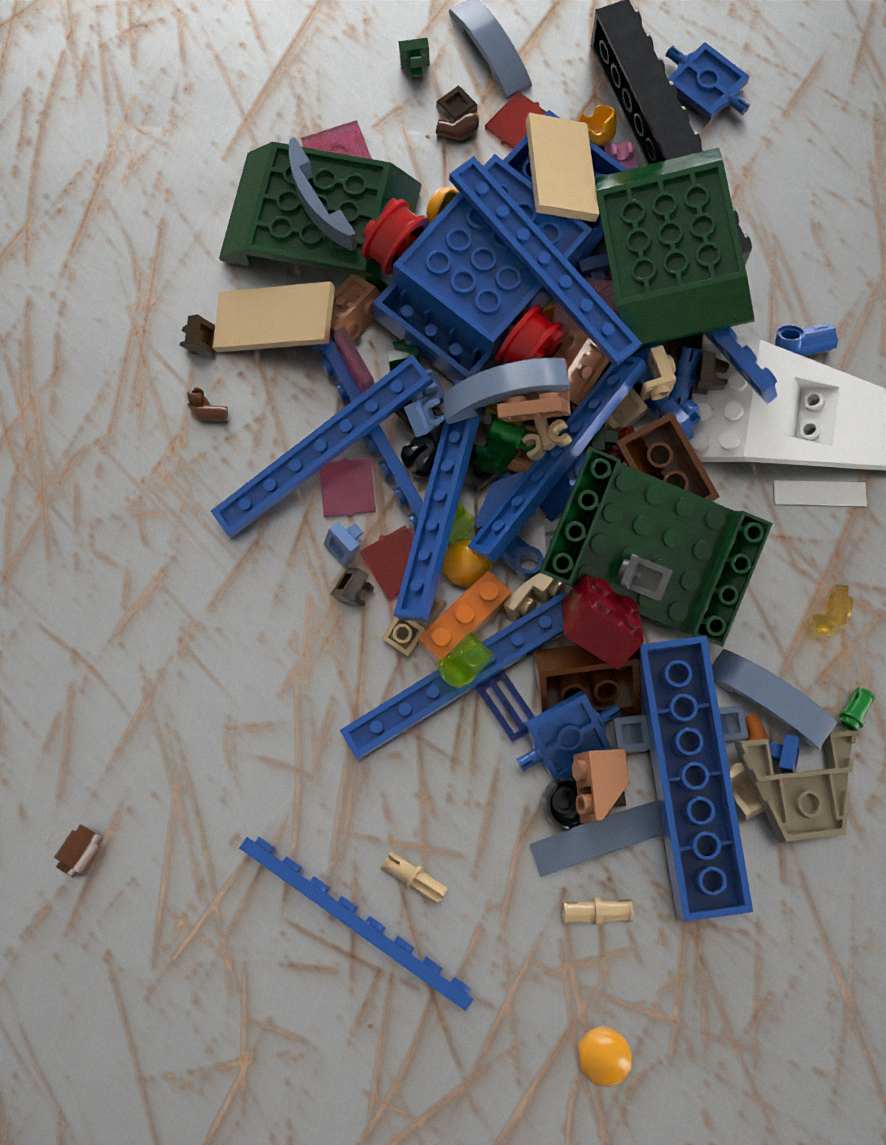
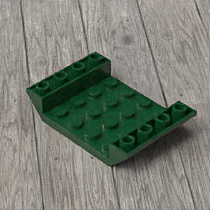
M272 141L248 152L221 248L220 261L249 266L251 257L256 256L365 276L367 282L375 285L378 290L382 291L393 281V274L386 275L382 272V265L373 258L366 259L361 255V248L365 239L362 236V232L370 221L378 219L383 213L385 205L392 198L407 201L409 203V210L415 214L422 187L420 182L391 162L301 146L310 160L313 177L308 179V182L328 214L341 209L356 234L357 249L351 251L325 235L305 211L294 185L289 160V144Z
M719 147L595 178L597 199L619 317L641 341L640 347L755 322L747 272Z
M589 447L539 572L571 587H574L585 573H588L595 579L601 578L616 593L621 596L627 595L637 603L640 615L695 637L707 635L708 642L723 647L773 523L745 511H734L624 465L620 463L621 459ZM632 554H635L642 559L673 571L661 602L625 589L620 585L622 579L618 578V573L624 559L630 560Z

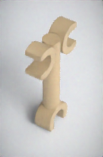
M547 418L533 419L538 435L532 433L524 436L522 439L527 447L536 444L533 450L527 452V456L532 461L541 459L545 455L546 450H551L556 445L565 447L572 442V438L567 433L558 437L560 431L568 428L562 419L554 421L549 426Z

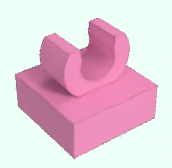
M634 142L604 145L603 151L628 170L638 167Z

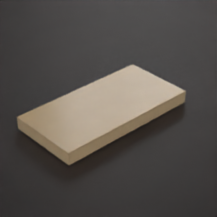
M529 113L526 118L535 211L537 213L596 222L600 214L587 123Z
M331 281L220 292L212 348L216 352L329 344L335 286Z

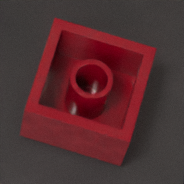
M585 573L561 600L564 636L615 669L619 670L644 643L637 603L627 595L621 596L613 591L605 580L601 578L595 579L588 573Z

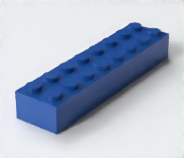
M707 635L642 644L636 651L639 658L640 692L651 744L650 754L677 920L685 922L753 912Z

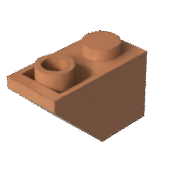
M625 749L586 751L573 755L572 774L576 780L578 793L576 809L580 815L581 823L603 820L629 784Z

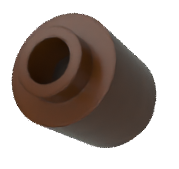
M80 824L76 831L72 830L54 856L59 861L56 868L72 878L76 872L83 876L101 847L98 845L103 838Z

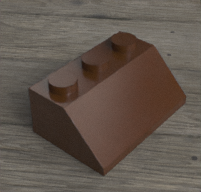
M673 412L615 442L629 467L713 502L720 497Z
M579 645L533 650L535 679L541 713L579 691H583L592 708L598 713L615 703L622 714L619 717L641 714L639 658L636 652L617 670Z

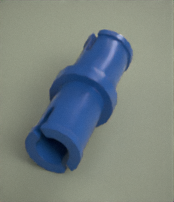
M685 345L682 346L677 370L674 373L676 381L668 400L672 398L679 406L688 400L691 386L695 385L696 378L694 375L700 354H702V350L694 347L692 349L690 346Z

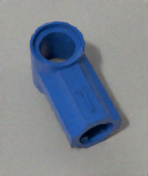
M831 323L807 328L791 324L783 325L777 329L775 346L801 356L831 351L837 348L838 344L836 328Z
M518 535L514 537L499 557L516 572L517 577L523 582H527L540 573L539 570L544 560L543 554L538 548L528 545ZM532 559L538 565L532 570H526L522 568L521 563L524 560Z

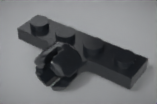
M410 400L394 413L412 429L404 409L405 406L411 403ZM437 406L432 407L435 416L444 415ZM444 421L429 433L414 437L402 447L400 457L405 467L409 469L415 464L418 467L412 472L414 476L427 477L431 473ZM474 443L464 481L477 493L497 475L476 471L472 463L477 455V445Z

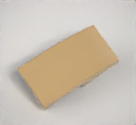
M538 573L520 586L503 604L509 620L515 622L536 609L538 601L542 604L564 592L567 585L542 573Z
M435 595L428 622L399 620L395 617L381 639L405 655L410 656L419 644L418 637L438 618L447 602Z

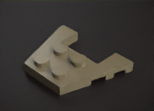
M855 730L829 734L824 742L828 769L775 775L768 739L735 743L736 751L779 843L846 835L850 792L847 791L848 773L853 771L854 759H851L850 755L851 746L853 743H856Z

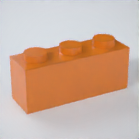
M488 570L418 637L419 647L441 668L505 608L503 604L512 595V592Z

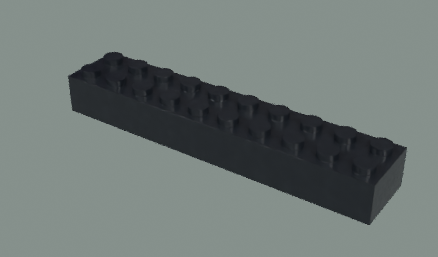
M622 0L596 9L590 47L646 165L702 152L700 135L697 131H693L689 123L690 119L686 107H681L676 86L672 81L669 82L665 74L664 62L661 57H657L654 51L651 35L645 33L642 27V19L638 9L633 8L630 0ZM733 208L744 263L746 265L752 250V244L749 236L746 233L743 234L739 226L738 213Z

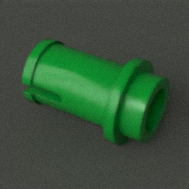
M856 687L845 711L842 710L839 713V724L850 731H857L859 728H862L865 724L863 719L876 696L865 688Z

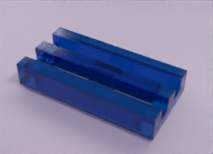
M503 670L486 680L483 684L475 687V689L511 743H514L526 735L528 731L497 683L500 681L503 683L527 720L535 716ZM490 687L518 727L519 731L516 733L513 732L486 692Z

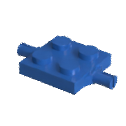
M706 42L688 55H684L675 46H671L665 56L678 65L676 71L668 77L669 82L672 81L675 84L678 97L709 121L721 109L729 105L741 115L747 112L750 104L746 103L737 94L748 83L750 77L748 74Z
M579 691L524 723L532 739L533 750L517 758L516 761L523 772L541 762L546 767L552 780L567 777L572 774L573 755L586 751L612 749L606 736L605 724L612 721V719L622 716L615 703L598 713L592 708L586 694L583 691Z

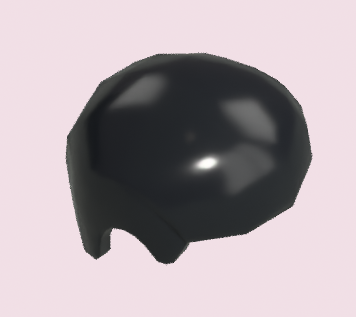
M567 776L553 780L542 794L541 808L547 820L565 830H570L572 827L584 824L581 823L580 815L576 809L578 793L574 777Z

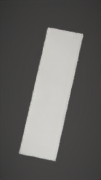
M774 480V504L867 507L866 482Z

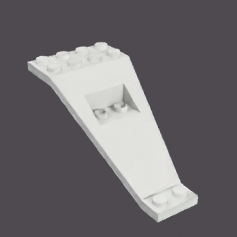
M763 340L737 341L742 348L747 345L757 357L756 363L761 369L767 367L777 379L775 387L778 397L769 404H766L712 342L702 344V353L703 351L716 353V358L729 363V369L726 373H715L721 379H728V383L723 390L708 391L707 395L694 393L693 388L692 400L699 407L695 412L701 417V420L692 426L694 437L689 442L700 462H761L886 471L885 388ZM819 399L818 404L811 406L814 400ZM810 429H816L813 434L807 435V432Z

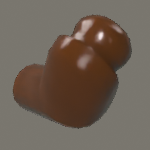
M467 113L454 123L439 119L436 134L459 141L464 140L478 129L479 118L475 113Z
M191 388L187 392V406L198 419L208 421L228 420V406L211 405L204 396V391L200 388Z

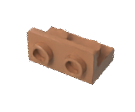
M354 274L334 292L330 332L335 334L341 345L346 348L375 320L373 318V302L380 296L375 285Z
M571 329L568 335L563 338L561 346L553 357L565 358L571 388L569 389V397L572 405L579 406L609 362L608 358L584 332Z
M569 389L557 393H542L539 396L536 391L507 398L504 400V404H497L498 418L506 422L571 415Z

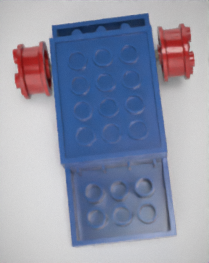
M550 110L545 113L546 116L560 118ZM527 134L504 160L494 154L484 165L485 169L576 270L578 260L586 259L605 238L601 215H599L596 222L537 213L535 211ZM589 140L594 178L628 170ZM460 192L430 225V221L426 216H417L409 210V203L404 199L396 200L395 198H392L385 205L383 213L376 221L372 220L366 225L362 232V236L365 239L362 244L361 255L366 259H375L382 265V272L386 275L393 274V281L373 302V318L400 340L405 339L409 347L417 345L419 355L453 382L455 380H465L477 373L488 370L495 362L508 364L529 359L545 358L546 356L552 358L561 346L559 341L565 334V325L561 321L554 323L542 314L543 307L552 298L551 294Z

